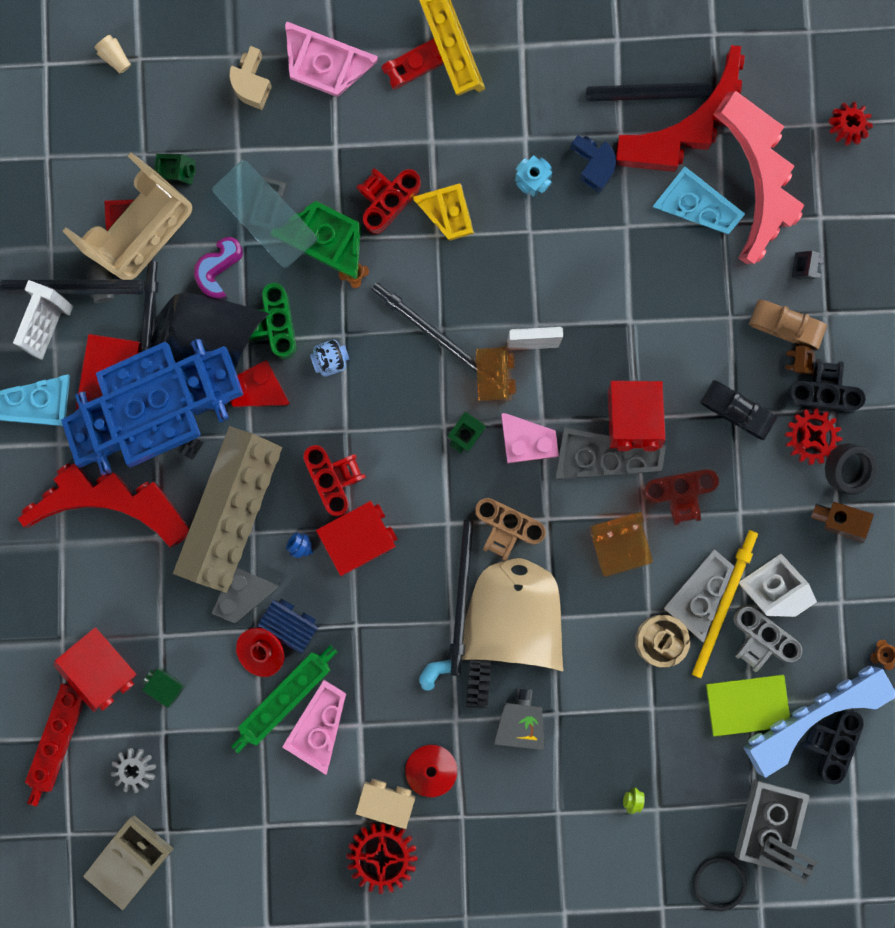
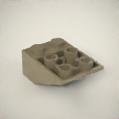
M134 815L129 818L83 877L120 909L124 910L174 848Z

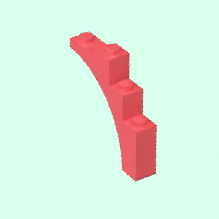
M733 91L725 95L713 115L726 125L738 140L751 168L755 188L754 219L748 240L739 259L746 264H755L764 257L766 253L765 247L769 241H773L779 234V226L791 227L800 220L802 216L801 210L805 205L781 188V186L784 187L792 177L790 172L794 168L793 164L771 149L780 141L782 137L780 133L784 126L741 94Z

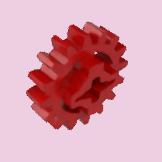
M814 409L812 415H810L808 410L802 411L803 418L797 414L793 417L796 423L789 422L787 424L792 430L791 432L784 433L785 437L790 438V442L785 445L786 447H793L794 450L790 453L791 456L800 455L798 462L801 463L808 459V465H813L816 459L819 464L824 463V456L827 458L831 451L837 447L835 443L842 441L841 437L836 436L841 427L834 428L833 424L836 422V418L828 420L827 411L819 415L818 409ZM808 420H816L822 424L819 426L812 425ZM798 430H799L800 433H801L800 442L797 441V431H798ZM816 432L818 435L815 438L816 441L811 442L808 438H810L812 433ZM827 432H829L830 436L829 444L826 442ZM812 448L819 452V454H810L805 450Z

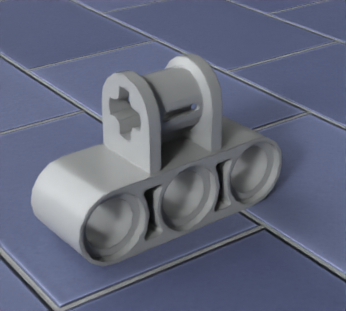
M742 607L735 612L733 619L735 625L748 635L736 652L735 657L737 659L742 658L751 665L754 672H757L764 665L771 654L784 662H795L800 659L803 650L801 644L753 607ZM745 611L750 612L753 616V621L749 626H745L741 622V615ZM766 627L771 628L774 633L773 639L769 642L762 638V631ZM787 643H791L794 646V654L789 658L783 654V647Z

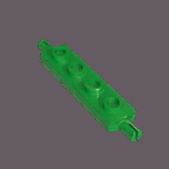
M331 645L320 656L311 652L238 727L241 736L231 747L235 749L242 742L235 750L237 753H240L248 743L257 746L331 671L327 662L338 653L336 649L328 656L327 654L333 649Z

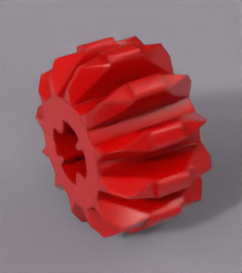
M856 101L852 102L850 107L844 102L840 105V109L835 108L832 114L834 117H831L828 123L834 126L829 130L830 134H838L835 139L836 142L844 138L845 146H849L851 141L858 145L861 142V138L867 139L869 136L867 130H871L873 124L868 122L872 114L863 113L866 109L864 105L857 109ZM850 120L855 123L852 127L847 125Z

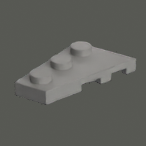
M715 549L712 550L663 609L672 617L679 619L688 631L704 643L707 631L715 616L721 596H723L734 566Z

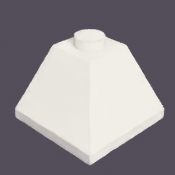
M782 554L739 582L740 586L766 616L796 617L817 602L809 583Z

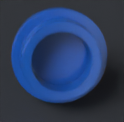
M295 532L287 542L286 550L290 552L292 557L301 558L302 556L306 557L314 553L309 536L305 533L299 534Z

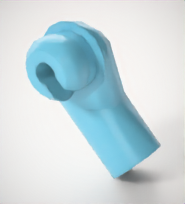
M451 659L427 664L419 677L422 689L426 691L432 690L435 687L434 683L439 674L450 673Z

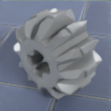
M133 748L127 749V756L123 752L118 754L121 762H112V766L118 768V770L111 772V776L120 777L115 782L116 786L121 785L123 782L125 783L123 787L124 792H128L132 785L134 793H138L140 785L144 789L149 787L146 779H155V775L148 771L156 769V765L147 764L152 759L151 755L146 756L144 759L142 758L143 749H139L135 755ZM129 765L131 767L138 766L139 770L136 771V773H139L138 776L136 774L129 775L128 771L131 770V768H128Z

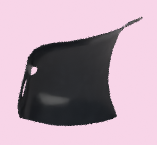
M179 293L174 295L159 313L154 325L151 348L167 342L175 363L195 355L191 342L201 339L205 352L214 351L225 346L228 349L234 369H236L249 338L269 313L205 295ZM165 317V326L163 330L159 332V323L161 319ZM170 327L175 329L173 335H168ZM227 403V404H225L224 406H225L226 411L228 412V403Z

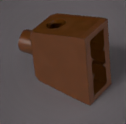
M833 502L831 508L816 503L811 518L826 523L824 527L826 531L864 543L874 514L837 502ZM841 515L845 518V522L842 524L837 523L834 517Z

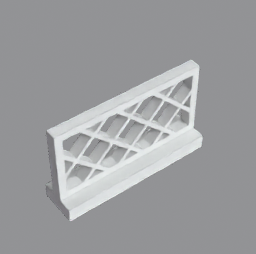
M28 280L25 291L32 295L13 344L42 360L61 313L70 316L73 305L55 290Z

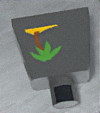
M517 688L516 703H504L494 738V745L544 750L542 707L531 705L533 690Z

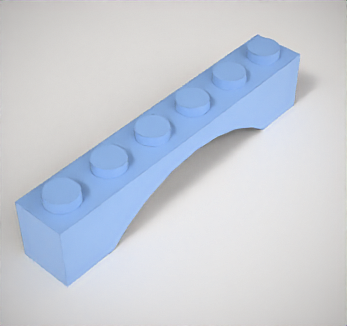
M872 666L863 668L858 672V677L851 681L850 679L842 681L832 693L819 695L814 699V704L809 707L803 706L798 708L788 720H779L770 726V731L763 735L759 733L748 740L749 743L743 748L758 774L766 778L787 765L792 751L800 738L822 718L849 708L878 709L894 699L895 690L884 670Z

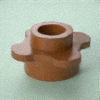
M359 263L356 280L339 272V278L349 282L352 288H359L362 279L368 276L369 269L367 266H362Z
M886 640L877 641V648L870 655L871 662L883 665L886 670L893 669L895 666V646L887 644ZM886 652V653L888 654V656H887V657H884V656H883V653Z

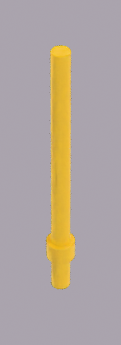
M748 531L742 548L738 549L735 556L737 561L692 672V675L699 678L703 675L746 564H750L753 553L751 552L758 537V533L754 531Z

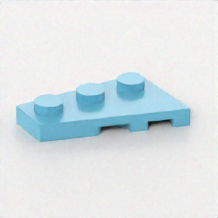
M687 167L681 170L653 205V208L728 235L745 215V213Z
M67 374L25 386L0 390V421L63 426L61 419L66 418L70 375Z

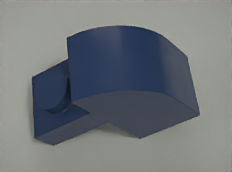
M577 135L570 149L589 161L579 180L601 194L610 181L615 169L616 158L614 151L606 141L598 149L596 147L597 144L587 136L582 138L580 135Z

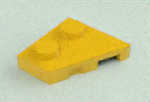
M460 183L413 197L414 201L449 241L474 234L463 188Z

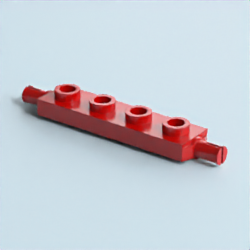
M69 683L60 685L25 781L30 788H33L27 801L32 806H38L42 792H52L84 705L82 698Z

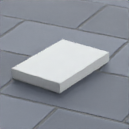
M563 328L511 329L507 339V350L559 348L563 338Z

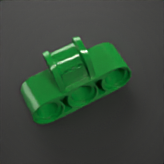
M270 283L263 289L264 309L260 310L269 313V315L258 325L248 341L269 338L272 351L281 359H289L297 351L287 292L280 284ZM272 291H281L282 296L279 301L271 302L269 300V295ZM279 315L285 316L286 322L282 327H275L273 325L275 317ZM283 340L289 341V350L284 353L278 352V344Z

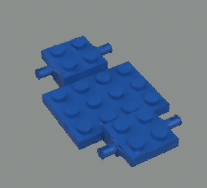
M196 339V342H191L195 355L175 363L169 344L163 342L97 372L96 376L103 396L88 402L85 392L77 393L75 398L79 409L72 415L61 419L76 466L81 468L92 462H97L100 474L105 475L107 472L110 473L112 471L107 457L121 450L126 465L131 468L200 437L201 434L194 414L197 416L215 409L218 421H227L229 416L224 405L244 395L228 349L223 346L214 351L205 352L202 340Z

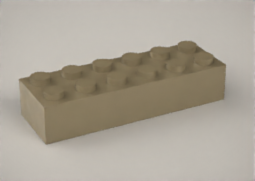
M229 426L173 574L225 593L228 592L248 536L252 531L256 515L260 510L264 494L270 484V478L275 465L279 460L282 450L281 446L255 434Z

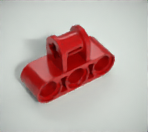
M373 168L371 175L364 183L356 186L358 191L372 203L363 215L364 227L367 232L374 235L382 233L413 200V197L419 193L421 180L416 171L411 169L404 170L393 182H390L383 174ZM407 178H412L416 181V185L408 189L402 185L403 181ZM395 197L399 200V203L396 207L391 208L386 206V199ZM371 216H379L382 222L378 226H371L368 220Z
M313 445L304 452L305 464L328 513L335 517H341L349 510V501L343 489L362 481L366 476L361 473L357 465L356 454L331 463L326 451L320 446ZM314 451H320L323 454L322 462L317 465L311 464L309 461V456ZM348 465H349L350 468H351V471H352V473H353V476H351V474H350V472H349V470H348V467H347ZM323 475L333 476L334 482L331 487L323 488L320 486V479ZM334 498H341L344 501V508L339 512H334L330 508V503Z

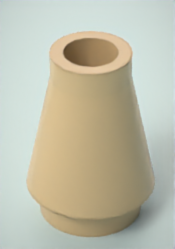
M111 35L104 37L94 47L98 51L97 55L117 70L119 74H122L131 66L116 38L113 39Z

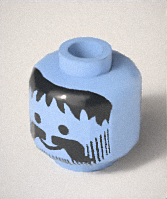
M330 340L314 346L313 353L310 354L315 372H320L324 377L344 371L346 368L345 361L350 360L345 345L339 346L336 340Z

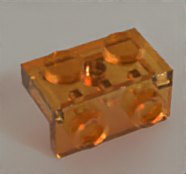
M507 347L476 349L478 401H512V394H516V380L511 378V369H515L514 353H510Z

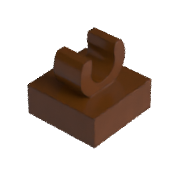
M796 346V351L790 350L786 352L787 356L795 357L793 365H785L787 370L801 375L814 374V349L807 346Z

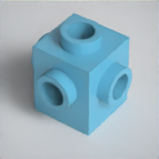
M534 155L529 160L525 158L516 167L518 171L515 178L516 185L525 194L529 193L533 197L538 192L544 193L552 184L550 181L553 173L550 170L552 167L543 158L538 159ZM532 169L538 174L537 177L530 175Z

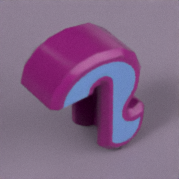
M225 237L217 241L216 246L220 252L203 255L194 266L195 280L206 296L221 300L228 299L214 278L242 259L243 249L240 243L232 237Z

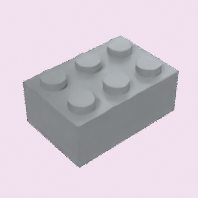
M753 779L734 856L742 861L772 868L757 860L769 835L796 850L810 795ZM773 843L771 844V849L794 861L795 856ZM766 853L765 858L791 871L792 866Z

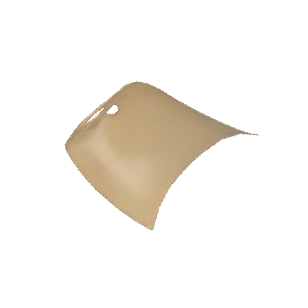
M522 558L503 561L487 567L477 580L466 615L463 645H466L465 656H462V660L520 663L552 668L563 672L560 596L558 585L553 575L544 568ZM521 565L526 567L528 572L525 575H516L511 571V568ZM514 585H522L523 588L520 591H516Z

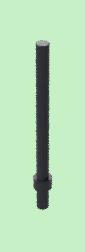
M156 261L148 263L147 278L144 281L145 301L140 353L151 348L155 294L158 293L159 282H157L158 262Z
M378 282L371 288V291L386 302V306L393 311L397 310L489 384L492 385L498 378L402 302L403 299L396 293H390Z
M472 520L463 521L454 636L449 652L452 655L451 676H461L462 656H465L466 645H463L474 525Z

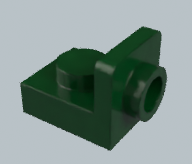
M156 153L154 170L166 181L192 185L196 173V161L183 154Z

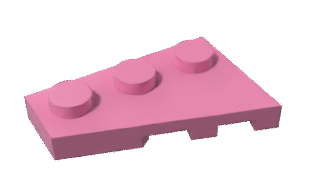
M323 680L282 746L326 775L346 693Z

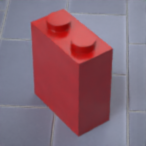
M611 381L608 388L610 448H617L618 451L643 448L644 451L648 452L662 449L665 442L663 382Z
M369 501L316 530L341 577L396 548L394 542L398 538L392 527L386 528L381 520L386 516L379 503L373 505L372 501Z
M96 627L58 657L53 664L56 670L93 712H96L99 708L104 711L114 702L112 697L118 692L124 694L135 685L133 680L137 675Z

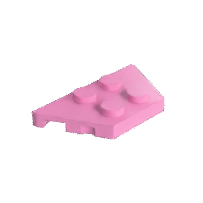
M289 22L285 24L291 80L339 97L378 61V56L295 24Z

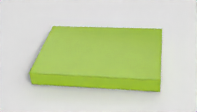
M783 674L706 684L713 736L771 729L770 726L779 720L786 721L790 718L785 677Z

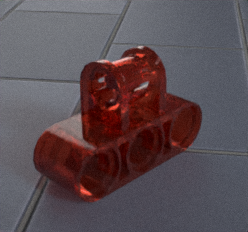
M705 469L653 479L644 485L642 495L651 504L669 501L675 526L684 521L696 520L698 522L701 521V513L697 496L714 491L719 485V477L714 471ZM702 475H707L711 478L712 485L709 489H705L700 485V477ZM676 480H682L686 483L687 490L684 494L675 491L674 483ZM651 485H658L661 488L662 494L658 499L652 498L649 495V487ZM688 510L691 511V512H689V513H684V514H681V513H680V512L688 511Z

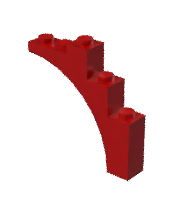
M730 46L727 52L724 72L718 86L710 98L695 113L678 124L661 131L641 135H619L616 145L615 166L675 172L678 164H683L684 149H680V147L708 150L711 143L716 142L717 128L713 126L727 127L713 115L727 93L736 91L741 94L742 80L738 79L739 70H743L745 55H741V46Z
M68 463L57 471L58 476L54 478V481L59 486L58 489L53 487L42 495L44 498L36 505L31 503L21 511L23 515L18 518L23 527L30 528L46 517L66 510L84 507L107 508L123 512L142 521L172 548L186 539L190 530V526L156 482L149 483L147 481L135 490L137 494L134 496L117 473L113 472L110 475L107 472V474L102 475L96 480L98 484L94 486L84 471L76 466L75 463L72 465Z

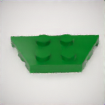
M314 201L303 212L291 217L289 223L279 230L274 229L271 232L273 238L355 280L357 279L361 234L359 222L318 201Z

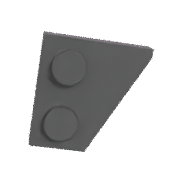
M236 568L228 592L221 591L212 614L236 624L270 594L275 592L279 585Z

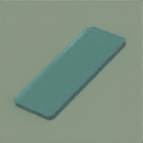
M246 160L240 161L213 187V193L283 268H288L316 242V234Z

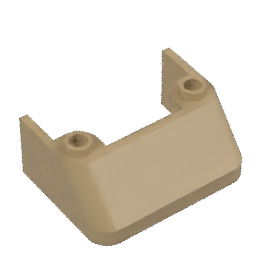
M130 153L128 157L141 169L134 179V186L140 194L108 231L102 227H93L82 238L68 228L63 230L68 238L85 255L122 280L136 278L192 212V204L155 170L133 153Z

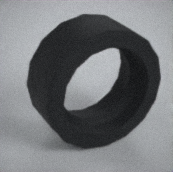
M852 443L838 445L831 451L825 464V477L828 483L836 490L853 495L862 493L869 488L877 472L876 459L873 453L865 447ZM857 454L860 458L859 473L851 482L844 483L841 477L842 465L849 456Z

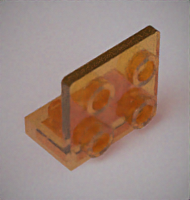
M642 512L589 527L603 576L606 577L653 562L642 525L644 522Z

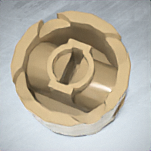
M655 615L646 619L639 626L635 635V647L640 657L646 663L656 667L674 666L686 657L690 648L688 630L677 618L670 615Z

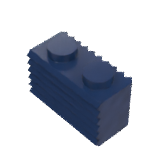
M282 598L279 602L273 600L257 627L271 632L279 641L303 654L319 626L315 625L316 619L305 612L300 616L292 611L294 605Z

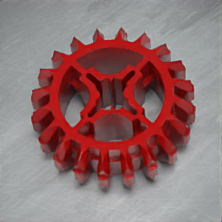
M372 822L370 824L371 832L366 827L361 828V832L364 835L363 838L358 834L353 836L358 845L349 843L348 848L354 850L355 853H348L346 858L355 860V862L348 864V869L357 868V871L352 874V878L363 877L359 883L360 887H363L368 881L370 883L368 887L369 892L373 891L374 885H379L378 892L382 894L384 885H387L388 891L391 893L394 891L392 883L395 882L399 888H402L403 882L400 878L402 877L407 881L411 879L406 870L415 872L416 867L409 864V862L417 861L418 857L416 855H409V853L416 850V845L407 846L412 837L410 835L404 839L401 837L405 832L404 828L395 833L396 826L391 825L390 830L385 829L386 823L381 822V829L377 830L375 822ZM379 836L376 850L367 851V853L361 852L362 847L367 841ZM387 837L392 838L400 845L403 854L389 850L387 847ZM382 844L385 856L390 858L389 861L385 859L383 870H381L380 860L374 857L375 854L379 855ZM361 861L373 863L377 868V877L370 875L364 869ZM404 862L396 874L385 878L388 865Z

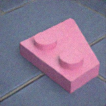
M506 413L501 414L507 464L559 457L555 430Z

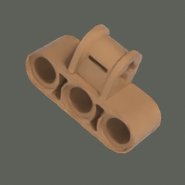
M757 300L749 321V325L753 328L814 350H819L828 326L824 322L809 317L808 314L803 315L790 310L787 306L782 307L765 300Z
M490 498L482 499L476 505L475 513L477 518L493 527L483 548L484 551L490 550L502 556V559L506 561L516 539L535 545L542 542L545 538L546 529L544 525L527 515ZM485 503L491 504L494 507L493 516L488 518L483 517L479 510L481 505ZM511 514L517 518L518 523L515 528L509 529L504 526L503 518L506 515ZM537 526L541 530L540 538L537 540L528 538V527ZM493 542H496V543H498V544L504 546L505 548H502V547H500V546L494 544Z

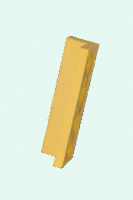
M419 0L456 95H462L473 89L478 92L485 90L451 0Z

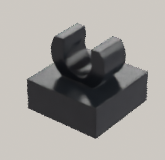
M815 251L795 252L791 277L799 280L820 278L822 274L817 273L818 265L824 263L819 258L820 253Z

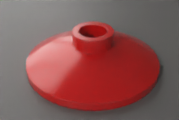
M251 628L239 636L236 643V653L240 663L247 671L259 677H269L281 669L284 663L283 647L271 632L262 628Z
M425 745L416 749L408 758L405 768L406 779L416 793L425 797H438L448 792L454 785L457 778V764L452 754L445 748L438 745ZM434 767L436 769L435 776H428L426 773L427 768Z

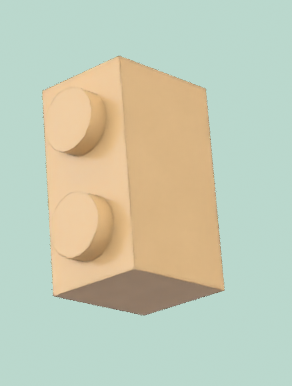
M371 779L370 783L365 782L356 815L406 829L415 801V796L411 795L412 790L399 786L396 787V790L386 788L387 783L376 779Z

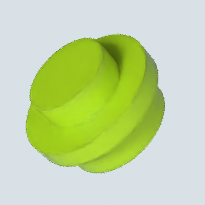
M631 788L629 792L625 793L623 806L628 814L640 813L642 811L645 801L644 793L640 792L637 788Z

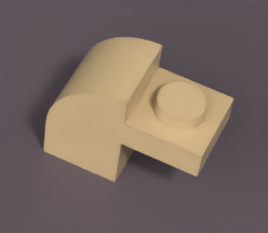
M250 46L248 53L244 52L241 57L239 66L242 68L239 69L231 66L230 81L235 94L242 102L263 110L272 86L270 80L255 75L262 59L260 49Z

